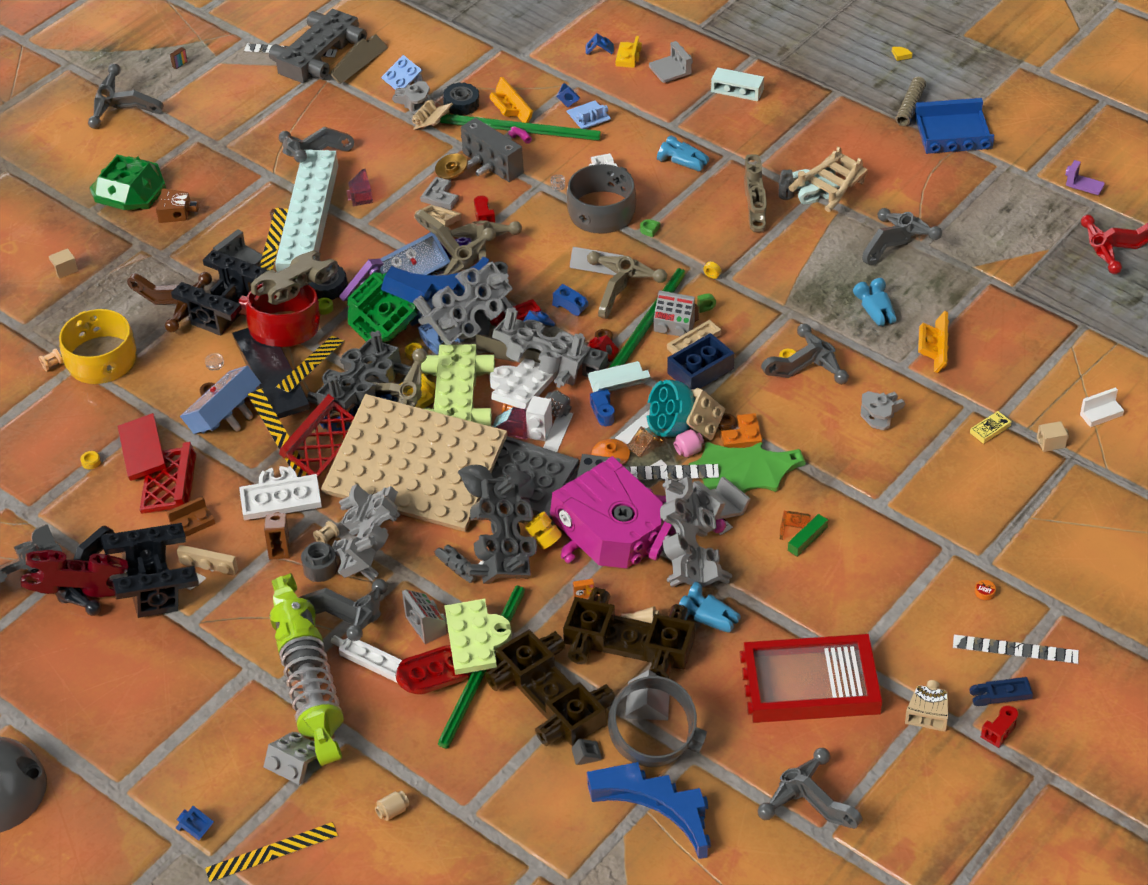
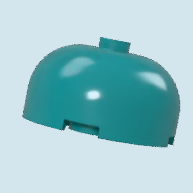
M660 380L652 388L647 403H650V415H647V422L650 430L655 435L676 437L690 428L686 421L693 408L695 397L692 390L686 384L675 380Z

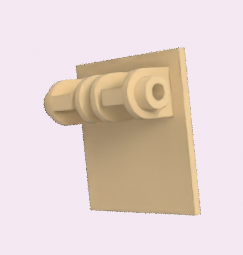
M427 100L412 117V122L416 124L413 129H424L428 125L434 126L438 124L440 118L449 112L448 109L453 104L450 103L436 108L433 100Z

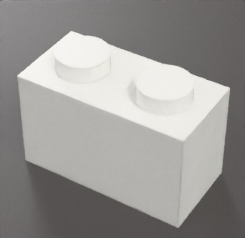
M532 396L526 410L527 438L546 442L552 428L551 399Z

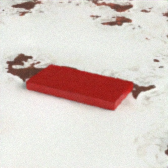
M153 413L117 426L126 471L130 481L167 468L156 418Z

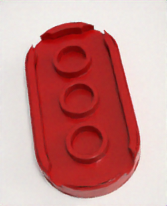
M446 645L402 660L395 676L397 683L405 691L413 694H426L462 682L469 678L472 672L455 675L451 645Z

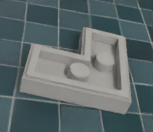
M435 177L420 199L421 202L452 210L458 202L459 196L447 192L451 187L450 180Z

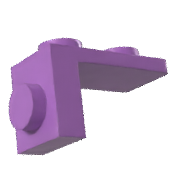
M1074 160L1072 165L1066 169L1065 176H1068L1066 186L1100 195L1105 183L1080 176L1081 162Z

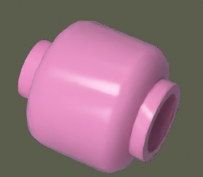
M690 429L676 436L674 447L680 456L683 455L688 458L702 450L704 440L700 433Z

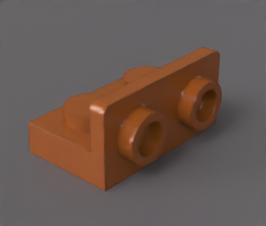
M199 497L167 512L170 524L182 523L186 537L215 524L214 517L206 507L203 497Z

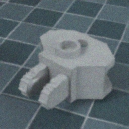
M418 81L412 85H407L406 88H396L392 100L395 103L404 104L405 108H408L412 114H415L424 105L420 103L431 100V97L428 95L430 87L425 81Z
M868 391L862 394L861 417L872 428L886 430L890 428L891 418H893L894 413L901 410L905 406V402L902 399L897 401L898 395L895 392L885 395L884 393L879 394Z

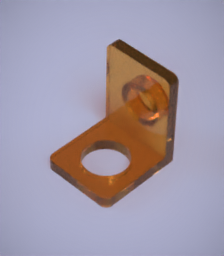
M641 426L627 447L638 457H642L653 439L661 443L664 440L653 431Z
M784 510L780 526V540H783L786 526L803 529L810 522L811 515Z

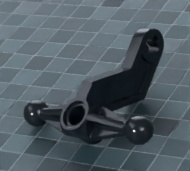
M108 526L100 527L77 547L73 560L89 561L92 554H99L103 550L101 535L114 533V530ZM35 568L30 570L29 572L36 573L39 571V569ZM60 587L59 592L55 594L61 603H73L85 607L88 615L95 616L101 611V604L96 600L90 601L80 588Z

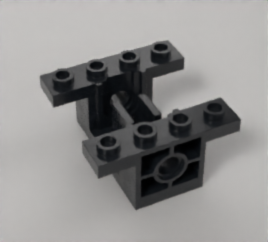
M213 249L203 259L204 266L219 272L220 280L210 289L211 294L206 293L203 288H197L181 282L171 292V296L176 300L187 303L191 325L221 336L241 315L239 312L242 308L241 304H239V299L242 296H248L251 291L252 282L269 270Z
M182 523L101 535L105 555L122 553V559L128 563L127 577L113 579V588L117 600L133 598L138 618L178 611V589L199 586L195 566L169 570L166 564V545L186 542Z

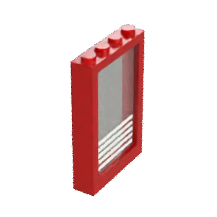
M869 634L743 643V651H740V663H744L745 668H742V678L747 680V685H744L745 697H749L750 702H747V713L752 715L753 723L881 714L882 699Z

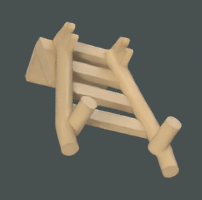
M837 147L836 151H833L820 165L809 172L799 171L798 179L789 186V190L794 192L799 186H804L805 181L814 184L829 193V203L825 206V210L830 212L839 203L848 187H852L857 182L860 184L864 183L868 169L863 167L862 159L858 158L855 161L842 154L841 148ZM829 167L845 176L846 179L843 180L825 169ZM819 174L840 186L839 190L815 177V175Z

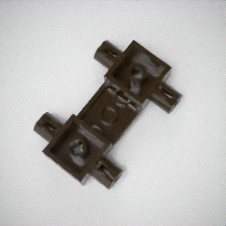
M595 587L591 590L588 599L574 598L563 627L564 644L571 645L568 658L572 662L585 664L591 650L651 662L650 671L668 679L672 667L685 670L695 639V622L688 621L690 611L684 605L675 604L671 606L668 616L654 614L652 623L615 616V605L608 604L611 596L606 589Z
M528 629L495 649L497 667L485 674L486 680L494 691H498L513 682L545 716L547 721L535 728L536 735L544 746L550 745L562 736L573 746L578 739H584L606 725V708L613 704L615 694L607 684L591 692L580 682L573 685L555 666L554 656L565 649L562 637L555 631L539 639Z

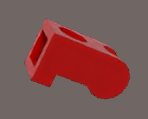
M486 196L475 197L474 212L476 220L495 223L494 209L489 210L488 198Z
M1003 706L999 711V716L993 723L987 720L983 724L980 737L1000 748L1016 727L1017 709L1012 706Z

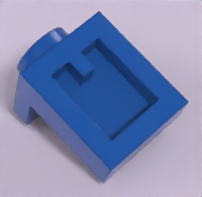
M192 806L189 811L184 809L176 819L179 821L176 829L179 831L183 828L199 841L214 821L195 806Z

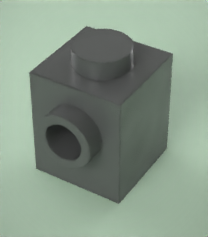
M590 348L582 361V375L588 377L590 372L606 369L608 367V353Z

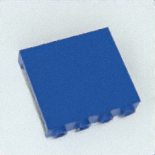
M982 98L916 103L915 119L925 153L993 149L994 134L989 133L982 111Z

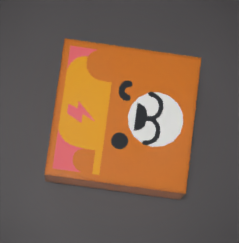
M593 579L574 581V598H589L591 590L594 589Z

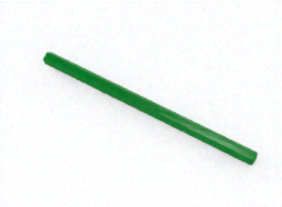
M446 114L440 118V123L463 126L472 119L477 118L491 128L509 131L511 127L515 126L525 130L527 133L596 141H599L601 138V132L597 130Z
M678 268L662 291L674 293L685 277V270ZM657 299L609 368L626 363L654 322Z
M519 585L515 586L501 614L509 622H511L525 593V588ZM498 629V630H497V632H504V631H506V629ZM487 669L472 672L438 740L439 747L449 748Z

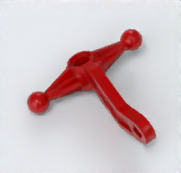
M1084 215L1081 219V225L1088 229L1090 245L1095 253L1109 264L1108 271L1111 274H1119L1122 270V264L1119 261H1115L1113 247L1138 249L1148 243V223L1137 230L1111 228L1103 232L1094 225L1095 220L1093 216Z

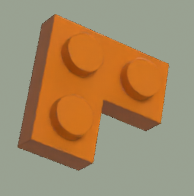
M756 413L737 415L739 429L721 431L724 447L746 448L752 447L759 442L762 443Z

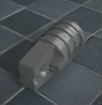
M782 170L778 196L783 200H790L794 196V192L789 190V186L794 182L792 170Z

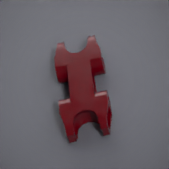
M57 550L33 551L26 553V565L39 569V571L22 575L21 587L44 594H56L59 592L60 587L83 588V593L91 597L116 596L114 589L109 588L113 587V579L109 577L127 572L128 563L122 558L105 554H92L89 561L68 560L65 553Z

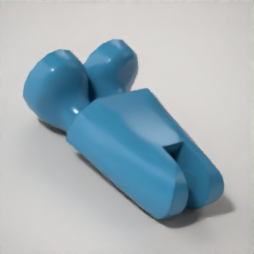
M672 135L667 138L666 142L662 143L657 153V160L661 162L665 161L668 156H672L671 162L699 172L709 162V157L686 142H679Z
M883 278L874 279L870 287L866 282H860L853 288L854 295L862 300L863 308L878 326H884V315L889 324L896 322V315L890 298L886 292H883L886 288V282Z
M698 582L693 583L688 596L684 595L679 602V605H684L690 611V615L695 617V621L723 632L730 633L734 628L733 624L738 623L741 619V615L713 595L710 594L705 598L702 595V585Z

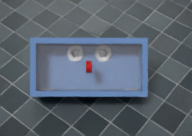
M430 232L382 257L381 261L384 264L379 269V273H387L390 267L393 266L404 271L429 275L444 268L450 263V260L438 238Z
M248 365L231 370L180 417L193 434L215 430L220 426L219 422L222 419H226L235 431H239L241 427L233 417L232 410L235 407L239 408L248 420L252 419L253 414L245 405L244 399L249 393L256 391V387L261 382Z

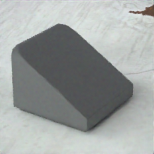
M578 739L572 747L576 765L597 762L602 759L597 741Z

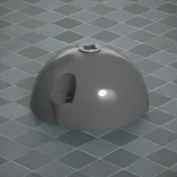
M0 736L1 833L21 824L38 808L46 792L47 776L42 763L30 748L17 740Z

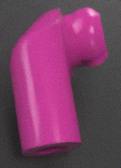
M514 126L508 131L512 138L518 135L526 144L532 141L531 136L523 129Z
M573 540L561 550V559H564L568 564L575 559L572 552L579 548Z

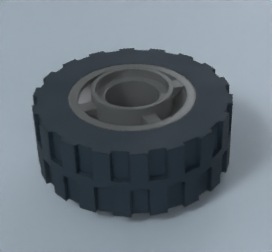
M464 82L453 83L447 86L443 92V105L452 103L453 105L448 110L449 113L454 115L472 114L479 107V91L472 84Z
M332 265L326 269V272L331 270ZM338 265V271L328 281L322 284L311 282L308 285L316 291L318 299L329 298L334 300L340 297V294L347 287L348 281L345 270Z

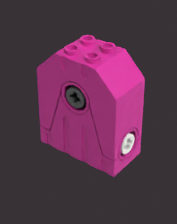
M612 456L590 471L562 486V488L552 492L550 516L553 517V522L558 527H561L598 565L629 568L632 564H638L650 553L651 547L661 528L660 508L663 502Z

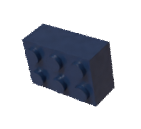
M709 333L667 357V373L674 380L686 384L692 390H695V388L700 389L734 369L735 353L713 334Z

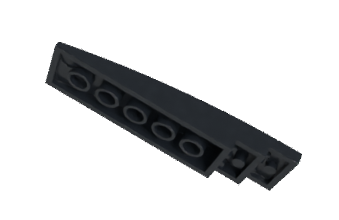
M248 328L232 333L246 366H249L261 382L256 387L257 390L262 389L279 419L310 409V404L299 383L289 393L276 387L293 371L281 347L259 343L250 335Z

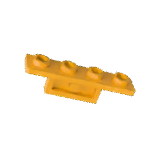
M500 77L495 89L496 92H491L489 98L501 111L502 115L506 117L517 116L522 122L529 123L533 110L504 77Z
M944 311L935 321V327L924 322L919 326L918 353L934 359L935 373H938L942 368L944 369L948 363L949 320L947 311Z

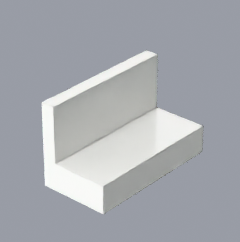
M1116 387L1083 399L1080 416L1090 427L1123 416L1124 410L1116 401L1118 392Z

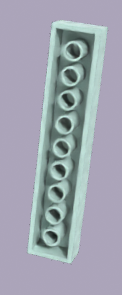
M304 150L307 153V159L299 164L275 262L277 272L289 267L295 257L310 251L319 252L338 171L336 151Z

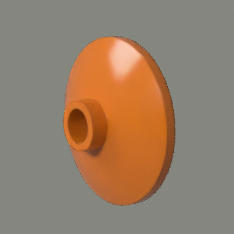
M605 439L593 447L592 455L613 456L614 458H619L620 463L624 465L629 460L630 450L620 440Z

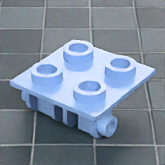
M402 55L381 78L396 90L399 87L406 88L412 81L415 83L422 81L420 74L422 70Z
M596 101L566 111L581 129L611 120L610 116L606 113L608 112L607 105H599Z

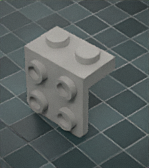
M674 41L670 43V56L650 62L649 68L661 82L665 83L691 74L693 60L691 55H688L684 50L683 46Z
M291 732L268 745L263 767L299 785L304 782L308 763L317 758L315 742L303 737L298 732Z

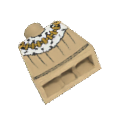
M929 680L926 686L919 685L916 687L907 707L905 724L946 732L948 720L947 691L939 689L940 684L937 681Z

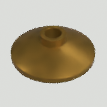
M459 153L446 155L437 162L435 172L438 177L443 179L455 178L467 168V159Z

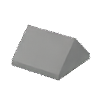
M648 670L628 681V684L639 678L658 675ZM651 688L639 689L629 693L626 701L625 718L668 720L670 694Z

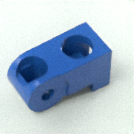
M564 284L553 292L552 305L557 308L561 306L575 316L580 315L589 305L584 296Z
M604 389L590 393V405L598 423L602 426L612 425L615 421L614 408L610 405L609 390Z

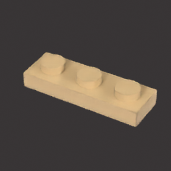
M708 320L669 342L667 350L674 354L709 333L718 337L721 335V329Z
M179 545L177 549L180 564L195 566L205 570H214L224 574L235 575L238 571L235 556Z

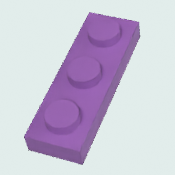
M368 259L340 294V298L343 301H348V297L372 273L380 272L379 269L384 264L381 259Z

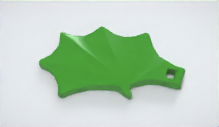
M706 442L702 457L697 461L689 463V465L718 464L719 477L701 478L704 485L710 490L716 489L721 477H725L745 493L755 488H764L774 492L778 491L784 475L797 467L804 466L806 462L800 449L787 452H772L762 449L763 443L761 442L747 448H728Z

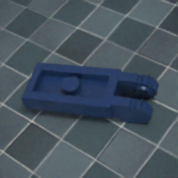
M1028 677L989 681L973 685L969 689L970 694L976 696L972 699L975 706H986L989 703L995 704L1033 698Z

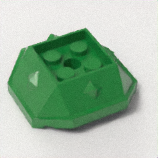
M117 154L107 167L101 170V174L89 189L96 203L122 210H134L138 208L149 209L161 195L162 189H166V185L157 163L142 160L139 156L134 158Z
M372 273L348 297V324L366 342L371 339L370 333L378 330L381 333L382 342L390 343L403 330H406L407 326L419 315V310L413 303L381 290L386 273Z

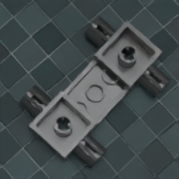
M333 8L326 15L311 11L307 17V25L311 28L288 48L277 44L272 45L269 50V58L276 62L278 74L304 84L310 77L324 79L328 76L329 64L323 62L321 56L332 46L342 50L348 43L356 44L363 38L366 40L367 32L365 29L359 28L358 18Z

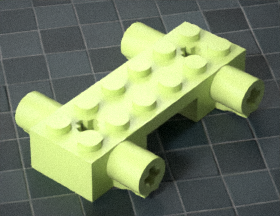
M476 344L439 345V355H427V359L421 364V372L425 375L437 376L434 408H427L425 410L492 426L491 408H473L474 386H476V376L494 372L495 355H477Z

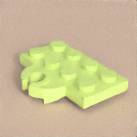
M485 599L445 605L455 675L497 667L494 651L511 640L510 622L503 616L488 614ZM498 629H506L504 632H497Z

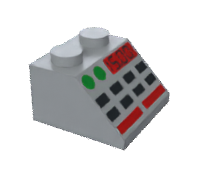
M659 290L654 314V332L682 336L692 330L695 323V297Z
M410 590L402 591L405 616L425 644L447 634V619L443 613L440 614L438 612L437 605L433 600L430 601L424 593Z

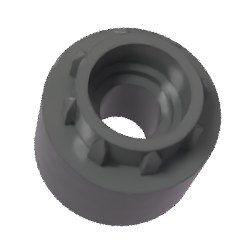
M313 542L303 550L301 554L303 572L309 580L324 582L336 574L338 565L333 547L324 542Z

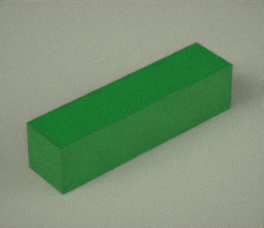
M817 514L788 542L787 551L798 557L828 528V519Z

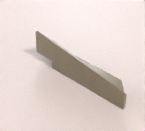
M377 34L367 41L363 38L331 71V76L339 84L343 83L388 48L387 45Z
M476 334L477 350L493 352L497 359L514 361L507 357V347L502 341L486 335ZM534 348L526 349L519 363L524 359H531L540 363L541 360L538 358L541 351Z

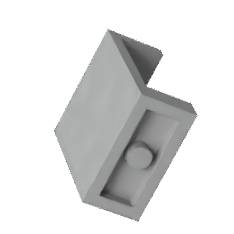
M721 477L716 490L712 491L700 481L693 482V492L698 495L700 508L704 507L710 510L715 520L743 515L750 502V498L725 477Z

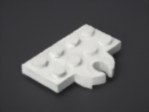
M524 359L517 367H496L494 372L490 373V387L495 389L492 392L491 399L526 410L532 396L538 397L558 376V372L549 374L540 371V363L531 359Z
M280 466L279 470L282 476L274 478L273 468L266 471L262 470L259 476V484L239 487L244 520L266 517L267 514H274L276 512L291 513L321 508L317 474L297 477L295 471L290 466L288 468Z

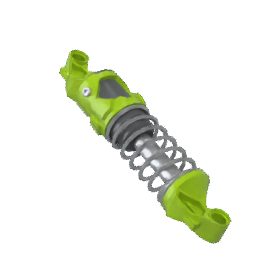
M292 573L272 580L275 591L273 595L274 608L269 616L271 625L276 630L275 639L281 664L285 667L284 676L288 678L286 681L287 687L291 689L289 696L294 700L292 708L297 711L295 720L298 731L304 736L314 738L317 759L320 765L324 766L342 759L339 745L331 737L342 725L344 718L339 707V699L336 696V688L333 685V676L330 674V665L327 663V654L324 652L323 639L315 627L316 615L314 606L309 600L297 597L295 591L298 590ZM320 671L325 673L323 679L317 677ZM291 680H301L294 686H292L290 682ZM323 682L328 684L325 690L320 689V685ZM294 690L304 691L297 697H295L293 694ZM326 693L331 695L328 701L323 700V695ZM297 702H307V704L300 708L296 706Z

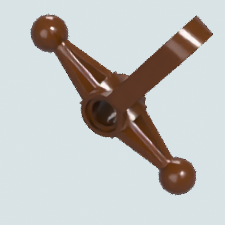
M202 272L198 277L199 282L193 286L203 288L204 290V287L212 282L211 274ZM136 273L128 278V286L153 304H176L173 318L165 322V329L168 332H176L179 328V322L189 315L187 303L176 300L171 296V292L178 285L156 286Z

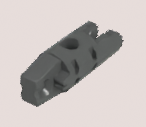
M449 544L444 546V550L442 547L435 549L434 552L438 559L458 576L469 583L477 580V576H468L466 574L467 565L471 564V562Z

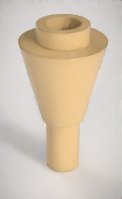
M654 606L635 613L621 614V617L652 623L654 614L660 615V612Z

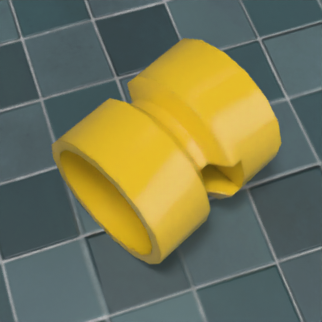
M546 512L536 515L532 518L531 522L525 525L528 533L532 537H536V543L542 550L554 544L562 535L556 525H551L552 520Z

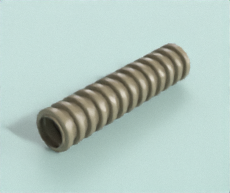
M922 77L913 78L896 116V122L900 126L909 125L913 117L916 103L919 102L926 86V81Z

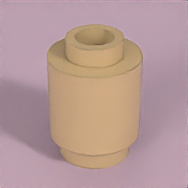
M395 791L378 800L375 811L380 819L384 818V820L388 821L406 811V808L410 805L409 800L403 791Z

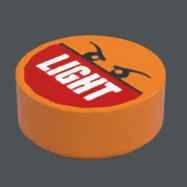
M981 580L976 583L975 595L979 599L990 600L995 596L996 586L993 582Z

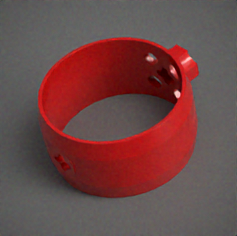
M263 284L258 285L257 290L260 289L263 286ZM308 284L300 288L296 297L277 305L268 302V294L256 295L255 297L251 291L248 296H242L239 299V304H241L242 308L239 313L246 316L250 335L259 343L274 347L294 346L310 340L318 332L320 323L319 301L316 291ZM284 311L295 312V313L281 314V315L271 314V313H275V312H284Z

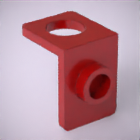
M608 335L599 338L594 337L587 345L607 352L606 346L610 345L612 354H608L609 362L613 361L619 352V349Z

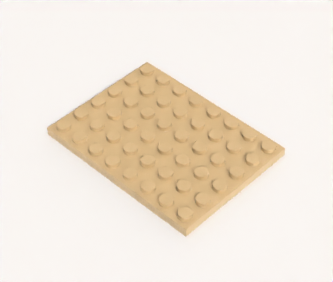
M365 394L322 485L321 491L322 493L344 499L349 497L351 488L355 484H358L368 494L372 495L382 491L384 487L392 486L398 492L394 504L398 507L397 511L400 514L466 532L471 521L470 509L481 497H475L468 492L458 471L469 465H482L491 473L507 437V431Z

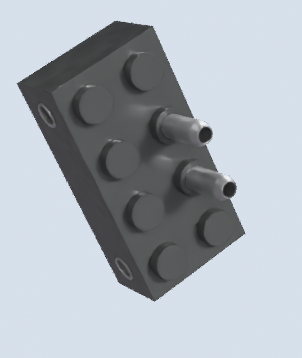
M477 118L461 126L462 151L471 158L467 161L466 169L479 163L482 167L476 171L477 176H481L487 171H492L508 182L524 173L522 146Z

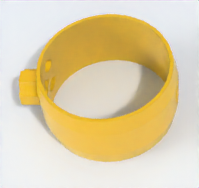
M107 309L83 311L67 321L61 329L59 347L63 362L71 376L78 381L88 384L108 383L125 375L135 363L136 343L133 331L126 318L118 312ZM95 327H99L97 331L93 330ZM85 332L83 336H79V334ZM116 337L124 340L117 348L103 355L86 357L72 353L79 345L94 338ZM108 365L111 366L110 371L107 370Z

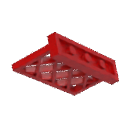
M330 394L323 399L282 445L279 451V455L284 459L287 457L308 475L317 474V478L335 459L342 445L333 444L332 435H343L344 440L348 432L345 431L344 422H352L354 419L350 413L334 402L335 398ZM333 408L340 413L339 419H330V411ZM341 422L342 431L332 432L331 423ZM328 423L329 432H318V425ZM319 436H329L330 444L320 445ZM316 437L317 445L307 446L306 438ZM331 448L332 455L322 458L321 449ZM318 449L319 458H308L307 450ZM296 450H304L305 459H297L292 454ZM309 462H319L320 469L315 473L309 468Z
M184 442L182 448L163 450L165 463L169 462L170 465L166 469L160 470L159 472L161 473L154 479L151 477L153 473L145 476L139 509L141 514L170 510L190 502L196 461V452L191 442ZM175 455H180L177 460H171ZM174 468L178 469L175 474H169ZM165 476L169 478L163 484L159 483ZM171 483H176V485L172 489L169 490L166 488ZM154 485L158 486L152 493L149 492L151 487ZM160 492H166L160 499L156 497ZM171 496L174 498L173 502L164 503ZM152 499L156 501L154 504L146 506Z

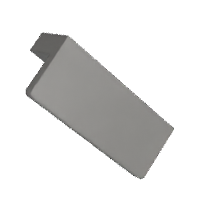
M573 247L570 268L608 275L617 274L600 263L591 265L587 261V255L595 250ZM596 251L600 254V256H624L619 254Z

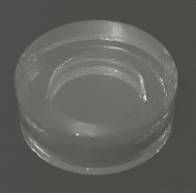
M219 353L209 354L205 358L206 367L209 370L221 369L224 366L223 356Z

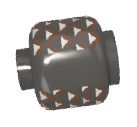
M557 390L546 395L545 398L551 399L552 416L561 418L563 415L567 416L570 413L572 406H570L571 400L568 396Z

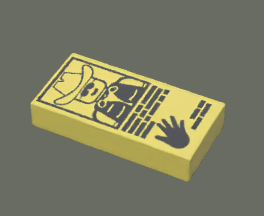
M997 411L972 427L970 433L984 444L1009 428L1012 421Z

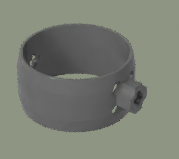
M595 164L575 172L570 178L567 187V209L572 222L580 229L591 233H611L627 226L633 219L636 209V188L633 178L627 172V169L609 164ZM593 192H612L625 198L618 203L606 206L589 205L578 200L582 196Z
M647 676L630 682L615 696L609 711L608 730L614 746L623 757L632 763L638 762L640 766L659 767L677 760L687 749L699 753L706 738L707 731L697 727L695 705L688 692L675 681L665 677ZM651 688L664 691L673 696L683 707L687 716L688 736L685 744L678 750L662 756L646 755L629 746L622 738L616 723L617 705L626 695L639 689Z

